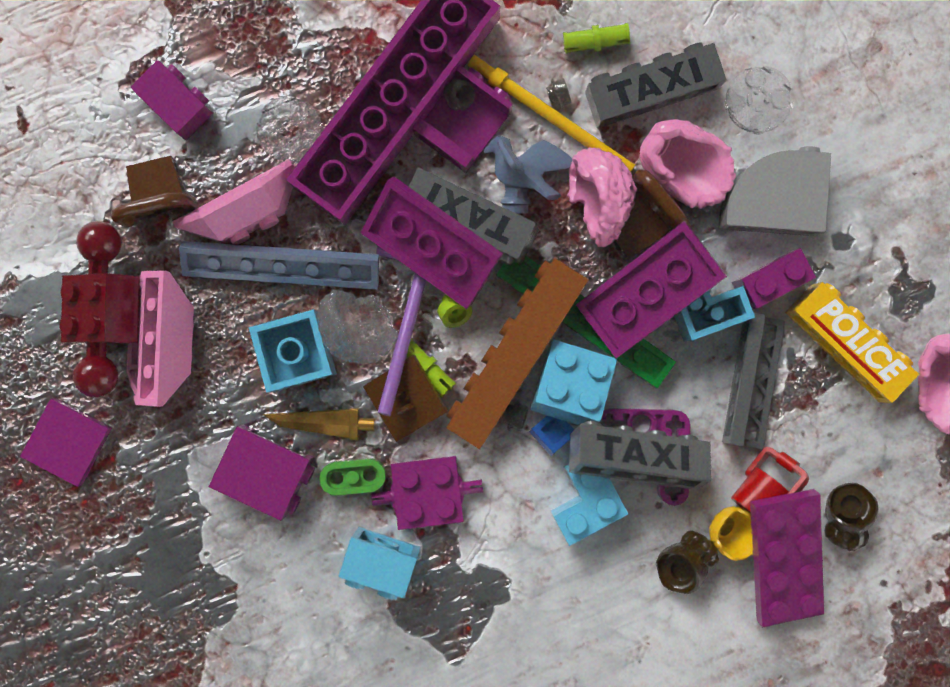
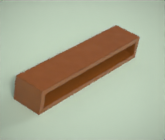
M556 258L551 263L546 260L543 262L535 275V278L540 280L533 292L526 289L517 303V306L522 308L515 320L509 317L499 332L504 338L497 348L491 345L482 358L481 362L486 364L480 375L472 374L463 388L469 392L464 401L461 403L456 400L446 415L451 420L446 428L478 449H481L589 281V279Z

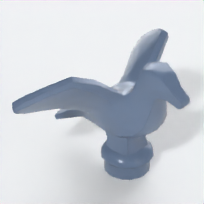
M500 135L492 139L489 145L484 148L483 152L485 154L495 153V174L498 180L505 185V196L500 202L502 207L518 214L528 213V205L531 204L527 197L528 189H535L548 200H555L561 197V194L548 185L542 177L544 172L570 168L572 157L557 146L542 140L530 146L522 155L517 157L513 153L510 139Z

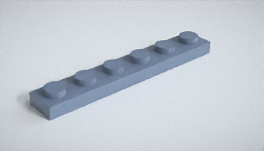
M182 241L179 246L182 276L378 289L379 254Z

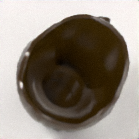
M845 483L834 488L826 500L825 513L828 522L824 529L825 537L834 545L848 551H855L864 547L870 537L868 529L874 524L879 513L878 502L873 494L858 483Z
M693 530L687 531L679 543L665 548L656 560V567L662 585L673 592L693 593L705 581L708 570L717 565L719 561L718 551L713 542L704 535Z

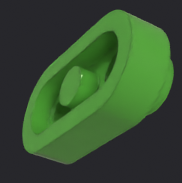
M366 458L331 462L322 469L319 480L322 489L328 494L347 495L377 491L384 484L387 474L384 465L379 460ZM366 469H373L376 472L374 480L366 479L364 475ZM334 472H340L343 475L342 483H335L333 481L332 475Z

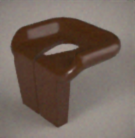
M170 155L126 166L131 202L115 207L111 211L110 216L115 223L129 228L137 218L157 214L161 210L169 211L181 207L191 212L198 208L199 203L195 197L185 192L174 158Z
M644 169L636 171L632 177L637 187L636 198L633 200L635 205L631 209L630 216L621 229L618 239L614 240L628 259L661 237H665L684 221L691 228L690 222L683 211L656 178ZM653 203L659 208L661 212H655L652 209Z

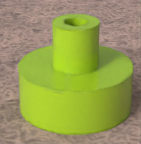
M444 295L437 313L444 326L456 328L465 324L471 318L473 310L471 306L466 309L449 296Z

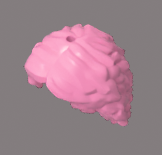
M673 119L658 122L653 126L641 144L640 161L644 170L656 178L670 197L675 198L690 208L698 207L703 209L707 206L720 204L726 199L727 192L732 190L733 180L736 178L734 159L731 157L732 148L714 134L705 132L701 127L692 124L690 121Z
M600 148L583 149L572 157L569 168L570 190L567 193V197L570 198L569 200L572 205L576 202L584 204L583 220L587 224L590 238L595 240L598 247H605L618 239L621 229L624 227L625 222L630 216V211L635 205L633 200L636 198L637 187L630 170L618 156L613 155L611 152L602 151Z
M944 334L931 338L920 356L918 362L920 372L918 377V404L920 405V411L925 412L927 420L933 422L940 432L950 435V334Z

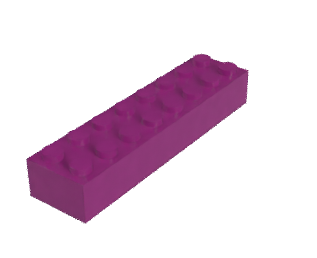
M421 0L286 180L296 190L343 225H346L413 136L412 128L419 118L425 120L455 80L458 66L464 67L498 23L501 6L494 0Z

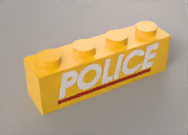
M823 282L812 284L785 313L878 402L893 403L920 375L911 367L913 365L912 360L902 352H896L888 345L889 339L877 329L870 328L864 322L865 316L855 307H848L840 299L841 293L834 286L828 283L824 284Z

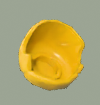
M730 506L722 509L714 516L709 526L710 541L713 542L717 551L733 561L746 560L753 555L751 513L739 506Z

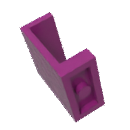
M459 65L456 69V79L426 119L419 118L412 129L415 137L461 171L467 173L512 113L513 103L510 102L511 97L505 91L498 87L492 89L485 84L484 77L473 68L466 70Z
M245 424L236 426L208 487L280 521L287 517L288 513L293 515L302 498L297 495L302 483L305 485L309 483L315 471V467L311 465L314 457L309 454L302 456L255 434V429Z

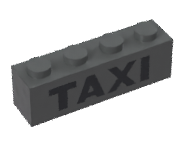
M702 42L695 43L686 47L683 50L684 53L674 56L670 52L655 57L653 63L641 66V63H634L624 67L622 73L610 76L609 73H603L593 77L591 83H588L585 94L596 128L598 129L720 89L727 79L715 43L703 46Z
M419 167L408 186L502 252L503 255L499 261L511 266L513 261L522 265L539 232L535 222Z
M586 421L580 423L570 434L569 473L698 490L711 482V444L709 441L698 440V437L694 435L673 437L666 436V432L659 430L645 433L634 431V428L630 426L610 428L603 427L600 422Z

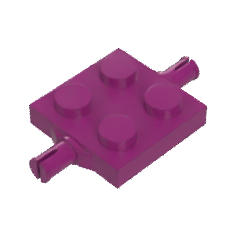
M456 456L391 464V491L371 492V499L385 498L373 500V507L392 504L396 512L398 530L464 522L462 510L464 495L483 493V487L470 488V486L482 485V479L462 482L458 473Z

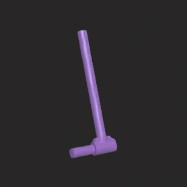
M377 246L376 254H379L381 257L397 260ZM415 273L377 412L385 416H391L426 280L417 273Z

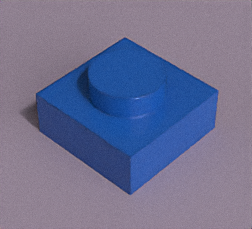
M546 416L529 432L547 453L552 456L570 441V434L574 429L566 421Z

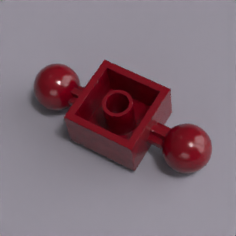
M103 221L87 223L78 232L76 246L81 256L88 261V274L63 275L60 290L62 297L61 342L86 343V357L81 359L75 366L73 382L82 394L95 398L109 394L118 382L117 367L113 361L106 357L107 343H138L140 277L108 273L109 262L119 254L122 241L116 228Z

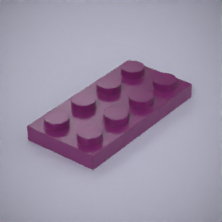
M396 177L388 179L360 232L466 309L473 304L503 255L498 249Z
M684 221L581 300L576 306L614 357L618 358L728 276Z
M815 489L750 501L757 622L763 628L824 615L820 493Z

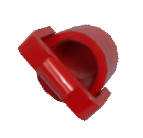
M765 447L745 471V475L748 477L732 495L731 499L739 507L751 513L750 501L801 492L809 482V475L800 467L798 461L785 452L779 453L771 447ZM769 456L774 458L777 464L790 473L800 476V479L790 491L769 474L759 469Z

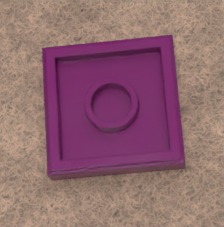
M50 398L20 457L79 487L83 485L112 427L56 398Z

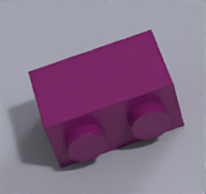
M157 59L130 88L179 136L187 141L213 114L205 106L209 100L195 86L189 90L182 83L186 77L172 63L166 68Z
M801 248L733 281L732 285L734 288L744 286L752 310L815 279L816 276Z

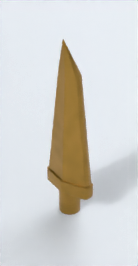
M359 408L262 414L280 427L350 438V440H358L359 431L374 432L376 427L375 418H360Z

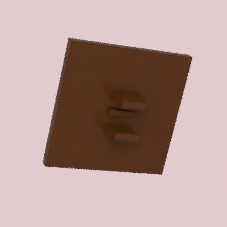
M415 354L405 360L391 416L380 414L396 442L448 412ZM388 371L363 386L377 411Z

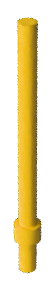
M476 55L469 61L468 66L488 79L487 83L493 88H501L585 147L600 148L602 151L611 152L622 159V162L630 172L634 168V163L508 78L509 74L501 68L497 67L495 69Z

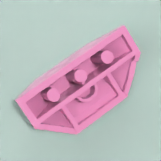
M287 159L205 205L172 221L175 228L186 233L224 244H241L250 238L249 233L258 228L266 230L273 227L279 222L278 218L285 214L293 186L286 179L296 166L290 159Z
M142 271L140 274L138 343H128L127 374L131 389L135 394V405L164 406L191 374L194 307L169 271Z

